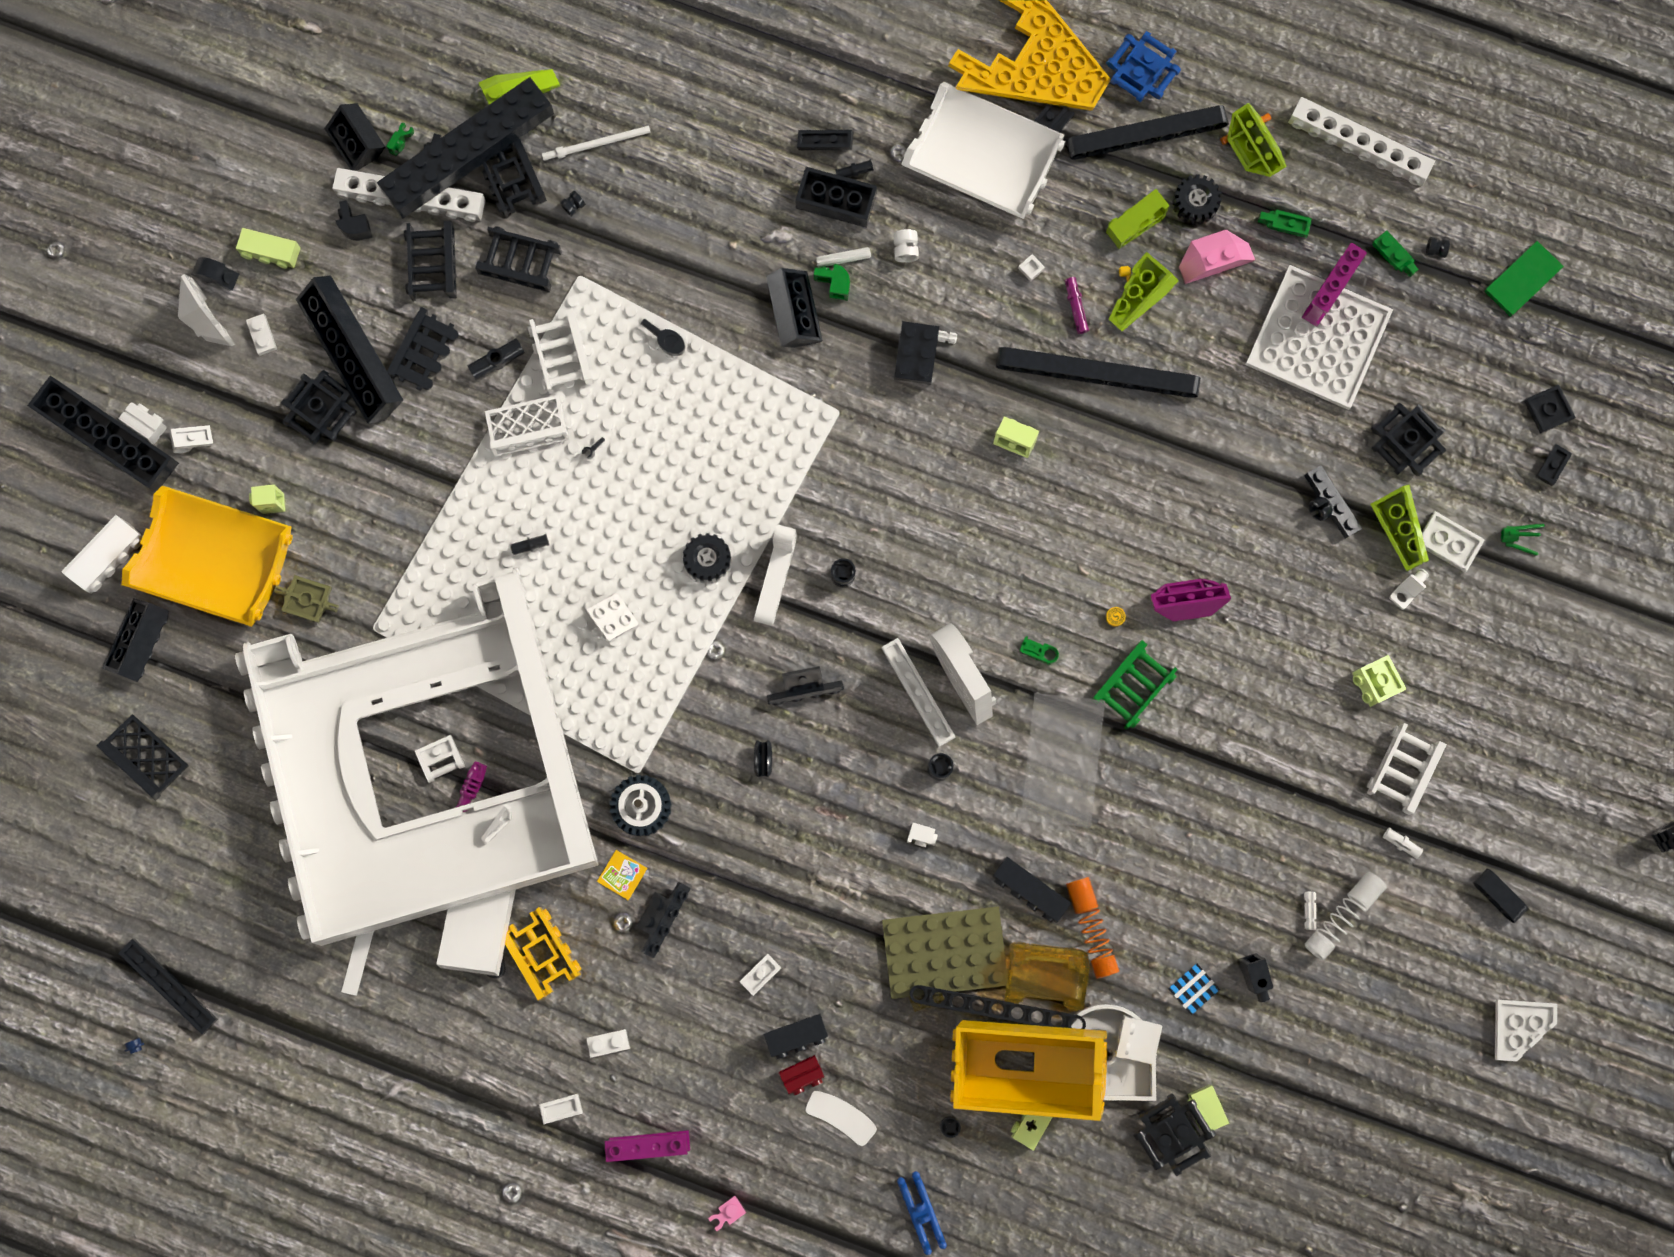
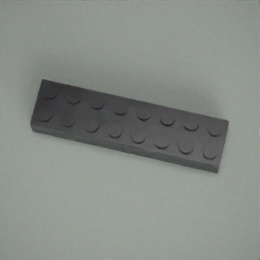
M332 276L313 277L296 298V301L367 424L385 421L403 402V398Z
M51 375L27 405L153 492H156L165 483L179 464L171 456Z

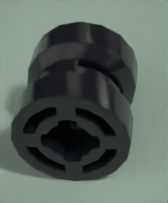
M575 190L569 194L567 199L564 198L560 201L563 209L571 217L578 208H583L586 205Z
M1430 237L1426 246V255H1438L1441 258H1446L1449 252L1450 240H1438L1435 237Z
M947 1116L942 1119L940 1130L944 1136L953 1138L959 1134L961 1126L956 1118Z

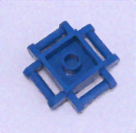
M1148 31L1144 33L1139 42L1131 34H1127L1116 53L1106 62V65L1116 72L1110 83L1118 85L1136 97V100L1139 102L1148 94L1156 99H1161L1164 95V90L1175 75L1177 76L1181 71L1178 65L1170 63L1177 50L1174 48L1170 49L1152 37ZM1146 42L1155 47L1156 49H1158L1159 51H1161L1162 53H1164L1165 55H1167L1166 58L1164 59L1148 47L1144 46ZM1131 46L1133 50L1122 65L1118 64L1119 59L1127 48ZM1167 70L1168 74L1158 88L1153 87L1164 71Z

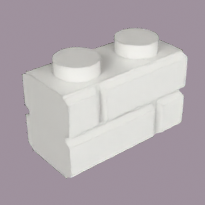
M130 403L125 412L118 418V421L154 445L160 438V435L167 429V426L162 423L164 420L155 413L153 416L148 414L149 409L142 404L135 405Z

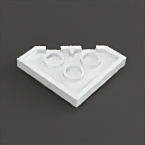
M1496 1000L1495 1060L1518 1061L1529 1048H1532L1543 1038L1542 1036L1557 1024V1004Z

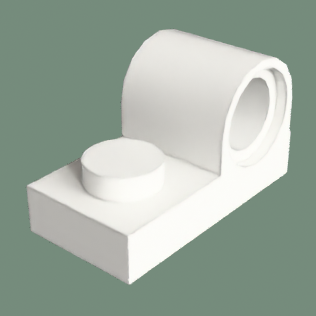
M210 425L171 429L169 433L173 453H186L194 447L213 445Z

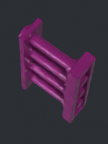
M689 1130L610 1137L609 1141H605L606 1162L687 1155V1151L691 1150Z

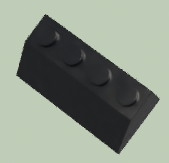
M780 268L767 275L766 278L781 346L796 348L822 342L808 271Z
M133 598L102 669L138 682L144 675L147 661L152 657L155 643L160 639L161 629L168 621L169 611L149 602Z

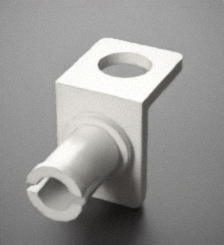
M1419 569L1415 575L1411 574L1396 588L1389 599L1404 610L1414 597L1426 588L1423 582L1429 577L1428 573L1424 569ZM1398 593L1405 595V602H1400L1397 599Z

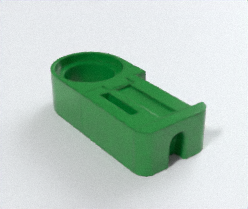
M1028 636L1024 638L1019 650L1021 654L1046 664L1055 663L1059 657V652L1055 647L1046 643L1042 645L1033 640H1028ZM1052 650L1055 653V658L1047 660L1044 656L1045 651Z

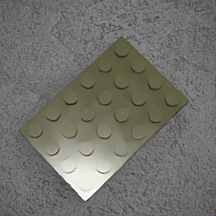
M999 906L882 920L891 999L910 997V991L916 985L954 992L1009 985ZM916 989L913 993V996L925 995L922 989Z

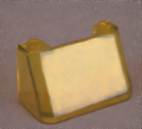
M1020 942L1011 943L1008 953L1004 1001L1019 1004L1024 1000V997L1063 1001V1005L1070 1011L1084 1010L1090 971L1087 952L1073 948Z

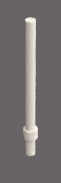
M649 126L564 148L563 146L557 147L556 150L542 153L544 161L556 157L560 159L571 153L651 132Z

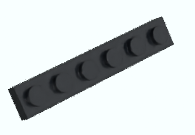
M131 939L118 953L201 1034H205L218 1020L136 939Z

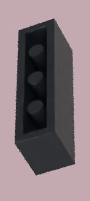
M1009 857L1003 860L992 876L995 878L994 883L1001 888L1006 886L1011 890L1010 894L1016 899H1024L1027 902L1026 906L1031 910L1042 912V917L1049 923L1053 921L1057 923L1071 904V902Z

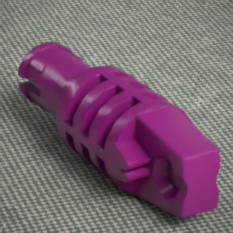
M477 761L473 763L459 791L461 796L456 808L470 804L472 799L476 798L486 773L487 766Z

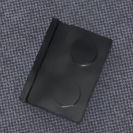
M1048 104L1034 122L1060 133L1074 117L1075 112L1069 110L1067 106Z

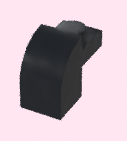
M347 200L339 201L340 209H338L340 220H336V224L343 235L355 241L373 238L366 215L352 216L351 207Z
M206 257L197 259L191 275L206 283H215L229 291H233L239 277V273L225 267V264Z

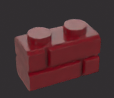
M815 1055L779 1071L788 1094L793 1093L794 1096L804 1092L803 1087L811 1084L812 1087L823 1083L822 1078L825 1077Z

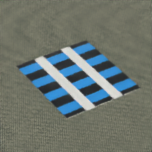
M1198 963L1168 988L1190 1015L1196 1012L1220 990Z

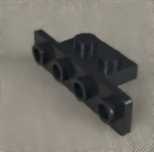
M820 666L782 673L785 692L767 695L768 705L772 704L774 706L781 705L786 701L798 702L806 697L818 698L821 694H837L844 690L842 681L823 684Z
M678 882L669 899L654 892L636 926L650 934L641 951L645 955L655 958L659 952L661 944L669 933L675 918L678 916L682 904L688 897L690 891L688 886Z

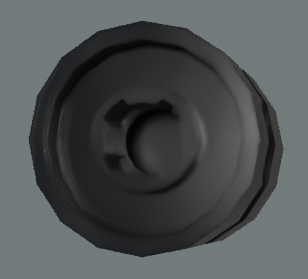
M838 559L832 564L831 580L838 587L850 586L855 580V565L849 559Z
M944 753L932 756L927 766L930 777L938 781L947 779L954 768L953 760Z

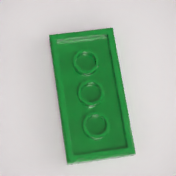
M1536 241L1484 292L1512 317L1564 266Z

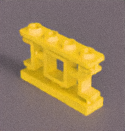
M538 907L535 911L529 913L534 921L532 924L520 931L517 930L514 924L508 927L505 945L537 1000H542L554 992L549 984L563 974L566 975L569 981H572L581 975L579 971L582 969L577 960L573 961L569 955L572 952L567 943L563 944L559 938L562 935L557 926L553 927L549 921L552 918L547 909L543 910L542 907ZM537 916H540L552 939H550L547 933L537 938L533 931V928L541 924ZM511 932H513L516 938L522 936L525 933L529 938L531 943L527 944L522 948L524 953L526 954L525 956L523 955L522 951L517 945ZM545 940L554 956L538 965L529 949ZM558 949L572 970V973H570L567 967L559 972L554 967L553 962L561 958L557 951ZM531 966H533L536 972L540 971L544 967H546L547 971L549 972L551 977L547 978L542 982L545 987V990L541 986Z

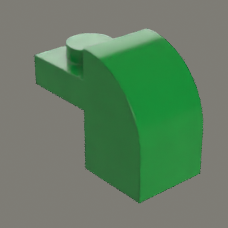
M834 264L833 270L827 267L814 269V281L831 284L829 298L848 301L850 277L842 266Z

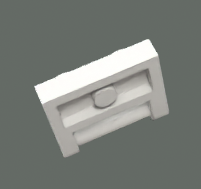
M451 735L415 751L429 783L450 771L465 767ZM452 756L454 757V762L431 772L430 766Z

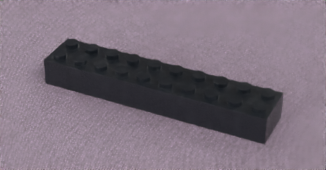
M529 77L380 179L377 184L401 218L404 219L554 115L552 104L532 78Z

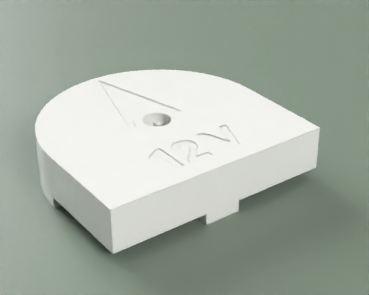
M950 623L930 634L929 638L940 664L976 725L993 717L992 706L996 704V698L991 696L990 688L969 656L973 651L958 629Z
M1107 1004L1092 1005L1076 1012L1074 1015H1079L1085 1019V1029L1107 1031V1039L1104 1042H1107V1052H1110V1056H1107L1104 1100L1156 1101V1057L1152 1065L1128 1058H1119L1114 1055L1123 1016L1142 1019L1123 1007ZM1073 1019L1071 1027L1081 1029L1082 1023L1079 1019Z

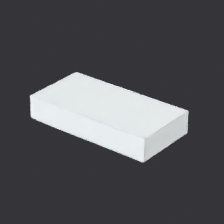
M578 1094L539 1104L543 1124L583 1113Z

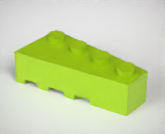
M1404 485L1370 504L1406 571L1429 561L1410 485Z

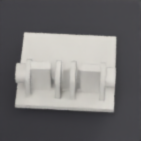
M617 593L586 610L610 643L615 641L617 636L639 624Z

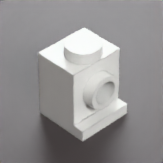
M912 823L907 843H911L914 840L915 845L926 847V845L935 846L938 835L934 834L935 829Z

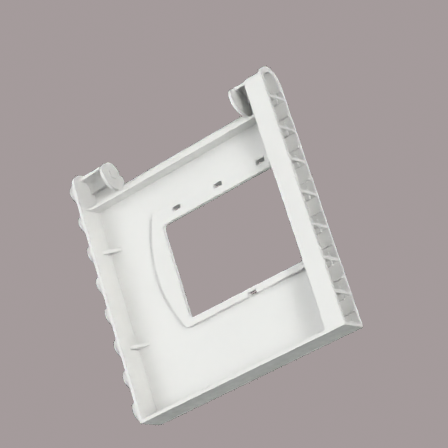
M517 567L513 568L511 573L472 584L480 611L478 613L303 662L296 640L292 634L252 645L246 642L243 644V651L235 654L240 674L242 676L249 674L252 688L244 690V698L250 712H258L260 725L253 727V736L259 750L266 748L269 759L268 763L261 765V770L267 787L275 785L278 800L270 802V809L277 825L284 823L287 838L279 840V847L285 863L293 861L296 876L288 878V886L293 900H302L305 915L297 917V924L303 940L311 938L312 943L323 946L598 866L528 600ZM500 667L499 670H495V671H491V672L489 671V669H495V668ZM520 674L547 778L530 787L384 828L381 824L357 726L358 720ZM442 683V686L431 688V686L439 685ZM383 700L382 703H378L375 705L372 704V702H378ZM507 804L511 807L512 820L488 843L481 840L482 836L504 805Z

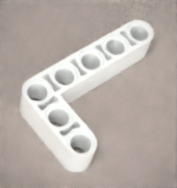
M778 524L776 526L773 537L774 548L757 605L754 622L770 626L774 624L796 544V529Z

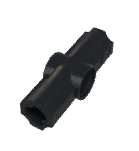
M517 338L498 349L493 348L489 350L487 355L467 366L475 380H478L494 370L504 368L508 362L523 355L525 352ZM494 357H501L498 362H492Z

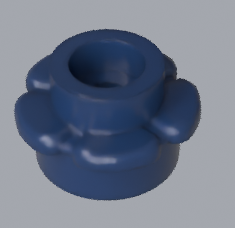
M140 1038L124 1044L126 1047L124 1051H129L130 1054L142 1050L141 1046L144 1043L141 1042Z

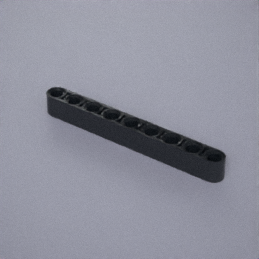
M1218 105L1073 136L1066 140L1070 159L1078 160L1222 129L1229 125L1225 107Z
M916 985L910 991L911 1000L921 1005L1035 1026L1056 1027L1051 1023V1018L1054 1015H1058L1062 1018V1024L1059 1027L1072 1028L1071 1022L1073 1019L1081 1021V1029L1086 1027L1085 1019L1079 1015L922 985ZM916 989L924 991L923 999L916 1000L913 997ZM935 993H942L944 995L942 1003L936 1004L933 1001ZM956 996L962 997L964 1000V1004L960 1008L952 1004V1000ZM975 1000H980L983 1003L981 1011L973 1010L972 1003ZM1000 1004L1003 1007V1013L1000 1015L993 1014L992 1006ZM1013 1008H1020L1023 1015L1020 1019L1012 1017L1011 1011ZM1035 1011L1042 1014V1021L1039 1023H1035L1031 1019V1015Z

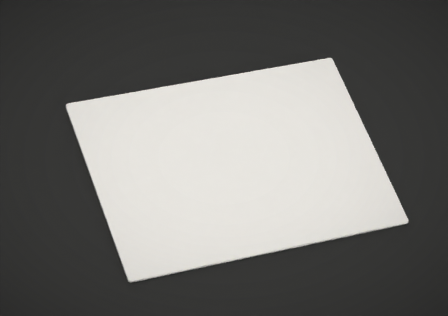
M578 276L552 322L564 319L567 316V309H574L594 383L586 385L585 380L577 379L552 386L554 394H549L548 389L544 390L541 381L544 378V374L539 372L537 361H540L539 355H535L533 352L502 407L559 395L569 440L494 456L488 430L375 622L373 630L388 638L478 613L480 611L472 584L511 573L513 568L517 567L525 589L563 734L631 771L640 773L840 413L839 410L593 281L583 276ZM642 320H648L660 330L671 329L677 332L684 340L685 352L680 356H671L665 353L659 347L657 337L641 325ZM565 326L546 331L540 340V344L568 337L569 334H572L571 328ZM567 344L545 350L543 355L545 361L574 354L573 352L577 350L575 345ZM574 361L547 368L549 378L577 372L578 369H581L580 362L576 363ZM557 402L549 403L546 408L553 412L557 407ZM533 406L527 412L535 416L539 408ZM517 410L512 411L509 417L516 420L521 412ZM543 411L538 419L546 422L550 414ZM497 415L493 422L498 424L502 416ZM524 415L519 423L527 427L532 419ZM554 417L549 425L552 427L561 426V421ZM506 419L501 427L508 431L513 423ZM535 421L530 429L539 431L543 425ZM517 425L512 433L516 436L521 435L524 429ZM498 430L494 435L495 440L502 439L506 433ZM603 437L605 441L595 450V456L592 459L587 458L591 454L590 450L582 454L584 447H591ZM706 533H710L712 536L714 534L718 535V538H722L729 547L731 553L729 571L727 570L725 577L722 576L719 581L714 580L713 583H701L699 580H694L685 569L683 550L686 549L685 545L687 542L690 543V539L698 537V534L706 535ZM547 534L549 546L534 549L533 552L530 550L513 555L510 548L511 544L527 540V537L534 538ZM617 593L639 624L617 636V639L610 643L586 610ZM500 667L495 668V669H489V671L491 672V671L499 670ZM520 674L477 686L531 716Z

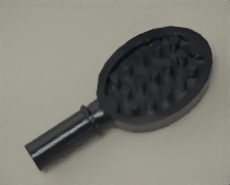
M642 320L641 325L657 337L659 347L665 353L671 356H680L685 352L684 340L677 332L671 329L660 330L648 320Z

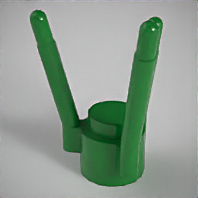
M1533 524L1503 527L1500 537L1501 542L1505 543V547H1513L1537 556L1538 552L1514 544V542H1518L1519 536H1541L1540 533L1519 532L1518 530L1543 528L1545 525Z

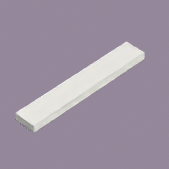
M897 638L882 646L881 649L938 747L956 738L900 640Z

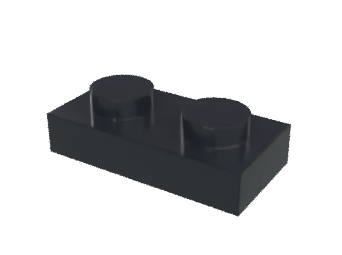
M1555 444L1538 471L1536 478L1550 486L1555 485L1572 453Z

